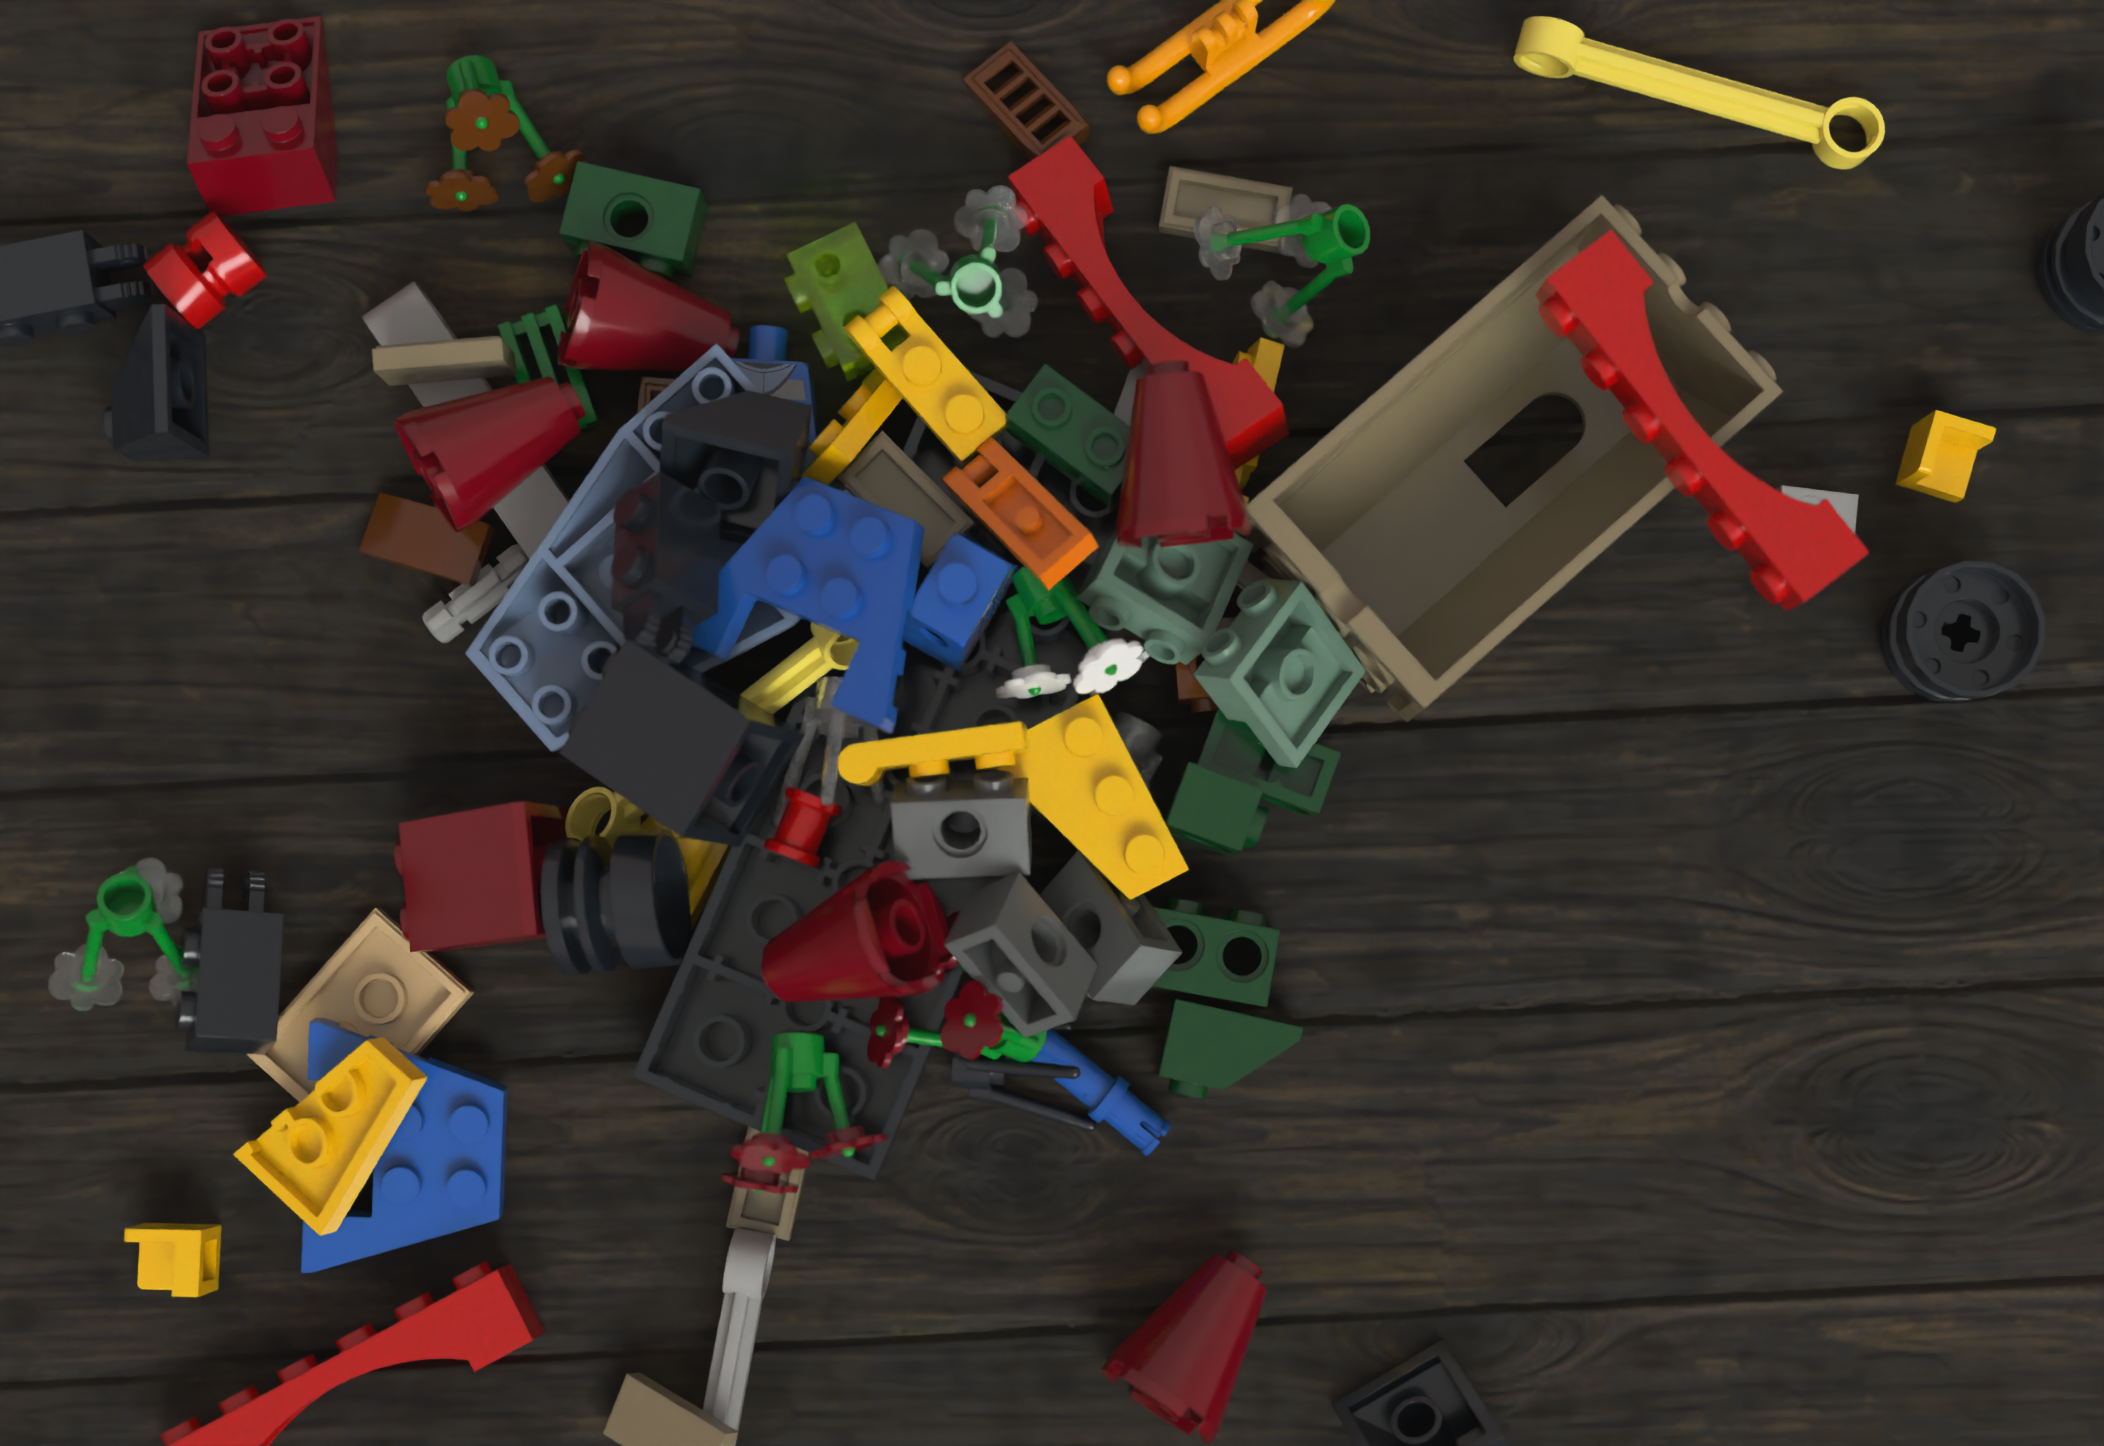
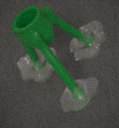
M994 186L987 193L980 189H973L967 193L966 206L961 207L956 212L954 226L960 234L971 237V245L975 250L979 251L978 255L971 254L962 257L954 264L950 275L943 276L940 272L944 271L949 264L948 255L937 249V238L932 232L927 229H917L908 238L903 235H895L890 239L888 244L890 253L882 257L878 264L877 271L879 277L884 282L894 285L906 299L912 298L915 293L925 298L933 297L936 294L940 296L952 295L953 301L960 309L966 311L972 319L983 322L982 330L988 337H998L1003 331L1009 336L1020 337L1030 329L1031 317L1029 312L1037 308L1038 296L1035 292L1026 290L1028 285L1027 278L1021 270L1008 268L999 274L998 268L993 262L996 257V250L1009 252L1019 245L1021 239L1019 229L1023 228L1027 223V211L1020 206H1016V195L1007 186Z
M1299 194L1291 199L1290 206L1280 207L1275 211L1272 225L1239 231L1236 221L1231 215H1223L1218 206L1208 207L1206 216L1197 218L1194 232L1196 240L1200 245V262L1204 267H1210L1213 276L1217 280H1226L1231 276L1232 265L1238 264L1240 260L1241 245L1280 238L1278 241L1280 253L1286 257L1294 256L1300 266L1311 268L1318 265L1319 262L1326 264L1327 268L1299 292L1291 287L1282 289L1278 283L1269 281L1263 286L1262 291L1257 292L1251 298L1250 303L1253 312L1263 320V331L1271 338L1280 337L1282 342L1291 348L1300 347L1306 340L1305 333H1308L1314 325L1312 318L1307 314L1306 303L1336 278L1352 273L1354 269L1352 257L1362 254L1368 248L1370 228L1366 217L1356 206L1346 204L1331 209L1323 201L1312 203L1307 195Z
M150 857L139 861L135 867H128L126 870L105 880L98 890V908L86 915V921L89 926L86 944L80 946L75 954L64 952L55 959L54 967L56 972L50 976L48 981V990L51 995L61 1000L70 999L72 1007L79 1011L91 1009L94 1003L101 1006L115 1004L122 995V985L119 980L123 976L124 966L116 959H108L107 952L101 947L104 931L109 929L114 934L124 937L137 936L148 932L153 936L164 953L156 961L155 968L158 974L151 979L149 992L157 1000L166 1001L170 999L176 1007L179 991H189L190 967L180 966V946L176 945L165 928L164 923L176 921L183 911L182 901L177 896L183 889L181 877L176 873H166L164 864L158 859Z

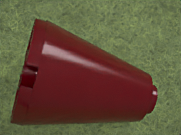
M589 241L588 250L584 249L581 254L565 311H569L567 328L573 330L572 333L561 330L557 360L558 365L571 369L684 373L716 343L729 358H734L740 331L739 328L731 326L730 312L609 247Z
M1164 361L1149 365V375L1136 380L1116 524L1117 544L1122 547L1142 548L1141 537L1157 535V541L1160 542L1161 547H1175L1234 539L1233 531L1243 535L1250 534V516L1203 373L1189 371V362Z
M547 376L406 411L405 414L395 418L394 426L418 476H423L432 491L429 496L447 524L455 533H458L474 525L580 434V427L577 420L585 417V412L578 396L568 382L558 386L552 377Z
M885 861L871 866L765 945L761 963V973L765 984L780 999L786 1002L912 996L930 991L942 982L946 973L937 974L940 957L950 954V951L944 946L949 935L946 918L934 891L927 882L916 885L909 879L904 872L912 868L904 862Z
M1230 1251L1226 1258L1212 1254L1107 1357L1100 1371L1114 1385L1119 1377L1133 1385L1134 1388L1130 1392L1129 1397L1183 1433L1191 1436L1198 1425L1197 1431L1201 1441L1205 1444H1210L1220 1429L1267 1293L1266 1287L1258 1281L1263 1271L1249 1259L1234 1251Z

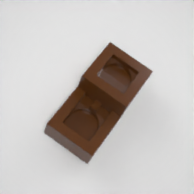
M379 492L359 552L414 571L427 572L472 587L477 582L495 528L488 523L477 521L470 528L455 533L436 507Z

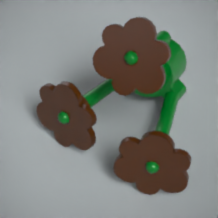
M470 55L453 62L446 74L452 96L446 101L447 111L444 114L445 123L451 128L450 139L452 143L453 170L441 175L439 181H431L426 184L425 190L426 194L429 195L430 204L438 209L458 208L461 211H474L479 208V205L495 203L499 198L498 190L491 186L489 178L478 176L475 172L467 170L466 151L475 149L478 146L487 152L494 151L500 147L501 139L512 137L517 133L518 129H520L539 159L533 167V172L524 180L528 188L527 194L530 200L534 203H539L553 195L560 197L570 192L577 161L588 163L584 159L583 153L579 149L571 150L566 154L562 151H549L519 104L512 83L508 80H499L492 60L485 56Z

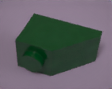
M1173 999L1157 1075L1170 1078L1168 1091L1206 1099L1208 1087L1224 1090L1301 1041L1303 1027Z

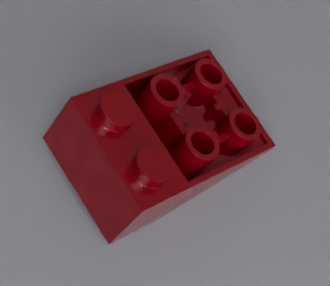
M321 16L283 19L277 22L238 27H221L215 30L198 32L187 165L209 213L215 210L220 216L336 202L338 153L324 23Z

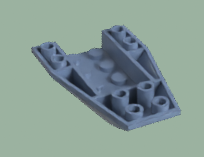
M717 343L618 430L465 653L551 752H555L564 746L569 737L568 730L572 719L581 708L588 705L603 679L602 670L607 659L614 651L621 648L625 641L623 639L624 633H622L625 629L623 627V615L611 609L613 578L611 576V564L614 559L615 540L613 515L616 502L624 493L630 489L637 488L659 472L662 426L666 415L748 390L761 393ZM808 446L803 472L817 457L808 449ZM837 478L828 485L851 495ZM720 539L719 571L744 544ZM757 600L727 661L793 627L802 618ZM656 636L649 643V645L657 647L658 644L655 643ZM691 647L690 653L682 660V662L701 673H705L726 662L695 647Z

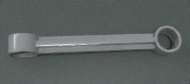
M742 1228L735 1229L727 1255L723 1277L724 1297L702 1409L736 1431L739 1429L762 1300L768 1287L776 1246V1235Z

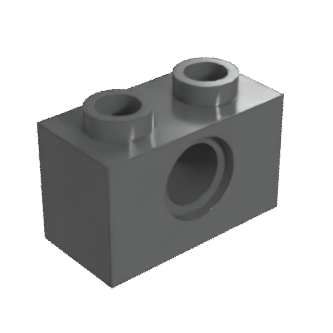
M991 770L975 774L973 780L946 781L945 775L911 778L909 776L906 782L896 783L891 800L894 858L896 862H904L912 868L904 872L909 879L1009 876L1020 872L1022 875H1030L1032 839L1028 778H1013L1011 772ZM964 811L972 814L980 825L971 832H957L949 827L945 817L953 812Z
M1079 851L1074 854L1039 895L1097 963V969L1086 993L1093 1000L1135 1005L1183 953L1144 894L1129 901Z
M1020 872L970 891L944 943V946L975 981L986 985L989 993H994L1001 997L1003 1001V1014L1024 1038L1075 1020L1098 966Z

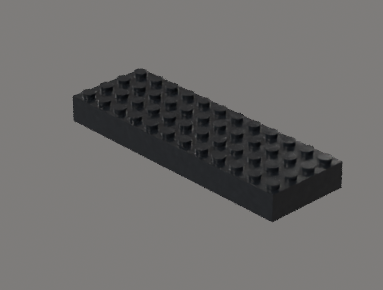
M969 371L1006 414L1022 394L1020 391ZM918 416L903 452L974 522L975 526L967 535L1024 567L967 508H964L941 481V478L955 466L962 470L978 454L962 466ZM1006 429L994 440L1092 534L1099 545L1096 550L1067 574L1078 594L1100 547L1112 536L1116 527L1120 496L1113 506L1108 508L1007 433ZM921 563L919 564L915 596L930 572ZM1012 583L960 673L902 639L901 648L906 651L903 676H897L893 706L897 708V715L891 734L840 712L830 705L846 670L832 668L797 695L786 722L806 735L741 845H732L632 1077L761 1131L770 1081L772 1035L780 1033L824 1036V1053L839 1054L838 1077L850 1127L863 1125L865 1136L885 1134L887 1139L885 1142L857 1150L850 1157L841 1154L825 1158V1160L872 1180L878 1178L934 1046L906 1042L901 1052L892 1055L888 1068H879L877 1063L869 1061L867 1046L871 1035L869 1029L870 1018L873 1012L878 1009L880 997L786 1002L770 990L763 980L761 963L764 947L772 938L871 866L885 861H895L891 800L896 783L906 782V779L910 776L909 768L886 771L882 780L877 784L860 786L846 781L840 775L837 763L841 751L847 746L856 743L1020 721L1027 725L1028 730L1079 704L1083 694L1075 690L1073 682L1077 675L1081 673L1078 667L1090 650L1068 616L1044 625L1039 624L1036 616L1029 617L1037 665H1049L1051 672L1056 673V675H1070L1071 682L1066 684V688L1059 692L1039 694L1025 699H1017L1016 697L997 698L996 696L997 688L1004 686L1005 682L1013 680L1012 672L1023 668L1015 620L1006 603V600L1018 594ZM1083 603L1084 606H1085V607L1087 608V610L1089 611L1090 606H1088L1087 604ZM1099 626L1107 637L1110 630ZM929 631V632H930L931 634H933L934 636H936V637L942 639V638H941L940 636H938L937 634H935V633ZM975 759L949 762L950 774L945 776L946 781L973 780V776L977 773L996 769L976 770ZM787 786L815 795L842 807L837 817L830 818L818 848L817 855L821 859L818 869L763 848L766 838H773L788 803L787 798L784 796ZM1030 804V819H1031V816H1032V814H1033V812H1034V809H1035V807L1032 806L1031 804ZM964 811L953 812L945 817L949 827L957 832H971L980 825L972 814ZM1006 876L911 880L916 885L923 882L928 883L939 901L945 918H947L950 914L961 910L970 891ZM959 966L950 971L943 970L941 973H946L942 982L930 991L919 995L896 996L897 1001L903 1004V1013L908 1017L909 1027L941 1032L946 1020L944 1007L951 998H955L966 971ZM820 1078L817 1079L816 1091L786 1093L780 1135L790 1139L793 1146L809 1153L827 1146L824 1135L834 1132L836 1129L824 1079Z

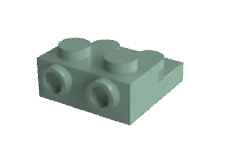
M1115 527L1112 536L1100 547L1076 598L1090 606L1089 616L1099 626L1109 630L1126 628L1146 640L1144 649L1155 660L1166 664H1176L1180 661L1187 665L1201 653L1204 641L1216 632L1254 545L1233 532L1234 539L1175 547H1161L1160 542L1157 541V535L1141 537L1142 548H1129L1117 544Z
M1265 578L1250 584L1240 593L1237 605L1241 612L1229 628H1223L1214 632L1204 641L1201 647V654L1205 660L1193 675L1227 719L1245 721L1279 766L1297 768L1366 670L1302 581Z

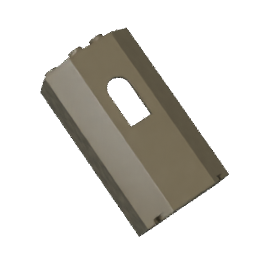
M1603 195L1246 505L1250 516L1251 533L1243 535L1237 532V534L1254 545L1251 550L1253 553L1260 547L1264 550L1266 555L1261 558V562L1265 568L1262 572L1271 579L1303 582L1366 670L1359 683L1371 693L1374 691L1382 693L1385 689L1391 692L1393 696L1387 700V703L1406 722L1424 710L1675 488L1664 469L1667 461L1652 442L1645 444L1633 435L1622 417V412L1625 408L1609 388L1605 391L1600 390L1587 377L1580 364V358L1583 356L1567 335L1563 338L1558 337L1541 318L1538 311V305L1541 303L1535 294L1547 277L1612 229L1654 282L1644 294V303L1651 338L1662 367L1683 405L1696 423L1719 448L1783 392L1774 382L1776 374L1770 364L1755 351L1749 350L1746 352L1729 333L1731 331L1730 323L1716 306L1709 302H1703L1698 307L1686 297L1680 288L1686 283V277L1679 265L1664 253L1657 255L1640 237L1641 228L1632 214L1620 205L1612 206ZM1546 395H1558L1570 400L1578 408L1583 419V433L1579 443L1512 503L1505 507L1464 461L1535 399Z

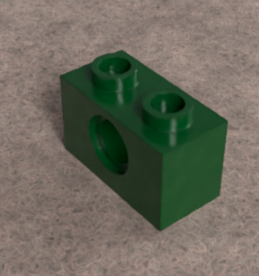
M577 161L559 234L569 249L575 251L574 257L580 260L583 250H588V242L593 241L609 247L670 281L673 274L691 278L708 205L699 188ZM643 215L648 218L647 226L641 234L635 237L619 235L621 223L629 216Z
M1044 364L1005 415L1007 433L1108 508H1111L1121 495L1130 426L1048 365Z
M1189 762L1181 776L1165 824L1172 836L1233 858L1242 851L1243 846L1252 848L1253 845L1257 844L1266 822L1269 808L1259 805L1264 789Z

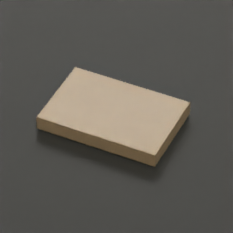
M375 908L278 1016L277 1041L265 1055H246L296 1100L301 1102L315 1090V1084L318 1082L317 1080H307L309 1022L314 1018H327L340 1023L339 1027L366 1037L370 1035L377 1038L384 1037L387 1041L393 1043L395 1048L419 1056L473 995L474 991L432 953L410 952L409 941L404 937L401 926L381 908Z

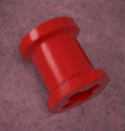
M787 786L784 796L787 798L788 803L773 838H766L763 848L818 869L821 861L817 855L818 848L830 818L837 817L842 807L815 795Z

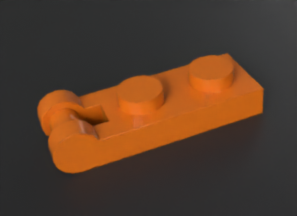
M989 437L976 448L977 457L962 470L955 466L941 478V481L964 508H967L1050 590L1096 550L1099 545L1092 534L997 441Z

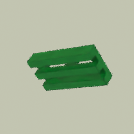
M557 304L545 308L546 312L536 316L534 313L521 317L522 321L513 324L508 321L498 325L501 337L515 353V377L518 384L533 380L518 339L528 335L542 378L550 376L558 386L560 385L541 330L551 327L557 345H559L561 330L564 332L568 331L562 311ZM565 367L572 388L585 412V417L577 420L580 432L601 425L582 369Z

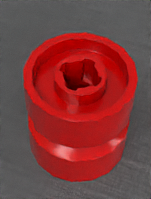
M215 210L186 230L187 243L180 246L170 243L143 263L146 272L165 297L198 330L226 309L225 296L230 293L242 297L268 277V273L255 255Z

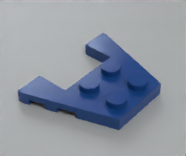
M804 477L719 571L718 613L694 628L692 647L727 661L757 600L857 641L859 645L830 705L840 712L891 734L897 715V708L893 706L897 676H903L906 651L901 648L906 613L913 610L925 529L913 519Z
M314 1018L309 1022L307 1080L319 1081L362 1043L377 1037L372 1035L366 1037L339 1027L340 1023L327 1018ZM396 1048L427 1075L428 1078L373 1169L372 1211L349 1210L336 1232L319 1236L303 1221L301 1273H313L499 1220L504 1213L508 1086L431 1057L425 1059Z

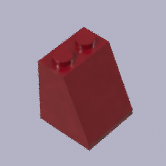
M520 801L399 823L400 839L395 844L394 858L399 874L404 877L406 902L401 907L400 924L404 937L409 941L410 952H438L547 939L542 918V866L547 848L554 839L568 838L565 822L569 807Z

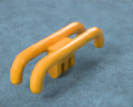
M1221 0L1130 67L1125 68L1119 65L1112 67L1107 74V85L1116 95L1132 94L1151 83L1191 54L1205 73L1159 106L1145 105L1137 113V123L1144 133H1161L1180 122L1307 29L1336 0H1302L1258 34L1255 32L1258 20L1255 6L1263 0Z

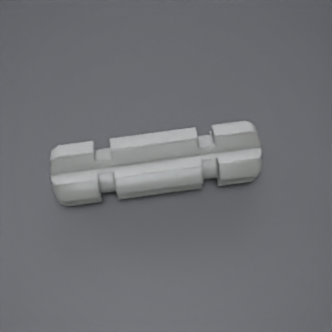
M512 545L496 557L500 563L494 568L490 564L483 567L475 585L470 587L461 584L448 594L452 600L446 605L440 600L424 613L423 621L436 639L442 643L450 642L465 630L461 624L467 620L473 624L502 601L509 587L513 585L529 561L520 545Z

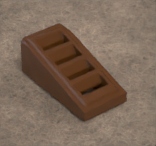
M1011 41L963 78L964 85L1029 162L1070 135L1079 146L1089 138V124ZM1010 64L1017 73L992 92L985 83ZM1026 83L1031 88V91L1010 108H1007L1002 101ZM1041 100L1046 108L1023 125L1018 117ZM1056 118L1061 125L1039 142L1034 134L1052 119Z

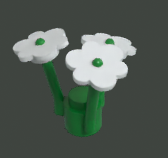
M1025 566L1013 575L1012 583L1018 594L1006 600V603L1015 620L1023 668L1013 671V680L1005 682L1004 686L996 689L997 698L1016 697L1017 699H1025L1039 694L1055 693L1064 690L1066 684L1071 682L1069 674L1056 675V673L1051 672L1049 665H1037L1029 620L1031 616H1036L1041 625L1053 623L1068 616L1090 651L1080 663L1078 669L1081 673L1077 675L1073 682L1075 690L1080 694L1089 693L1092 697L1097 693L1110 690L1117 681H1126L1139 670L1141 664L1150 657L1146 651L1142 653L1143 648L1138 641L1126 643L1123 639L1119 638L1109 641L1098 624L1090 618L1088 610L1082 601L1076 598L1078 594L1067 575L1050 590Z

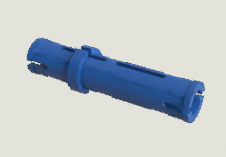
M1052 1028L1047 1030L1046 1040L1042 1049L1031 1061L1077 1066L1081 1072L1077 1079H1053L1090 1108L1088 1116L1099 1123L1104 1119L1138 1147L1142 1154L1145 1156L1149 1155L1160 1141L1142 1128L1140 1124L1154 1136L1159 1137L1161 1135L1165 1137L1172 1123L1167 1119L1164 1120L1128 1091L1130 1083L1123 1077L1118 1075L1115 1079L1112 1078Z

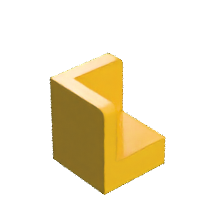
M1939 410L1933 411L1912 425L1895 485L1954 503L1964 499L1977 451L1993 442L1996 428Z
M142 1223L125 1228L124 1242H140L138 1287L145 1290H172V1296L199 1297L218 1290L222 1225Z

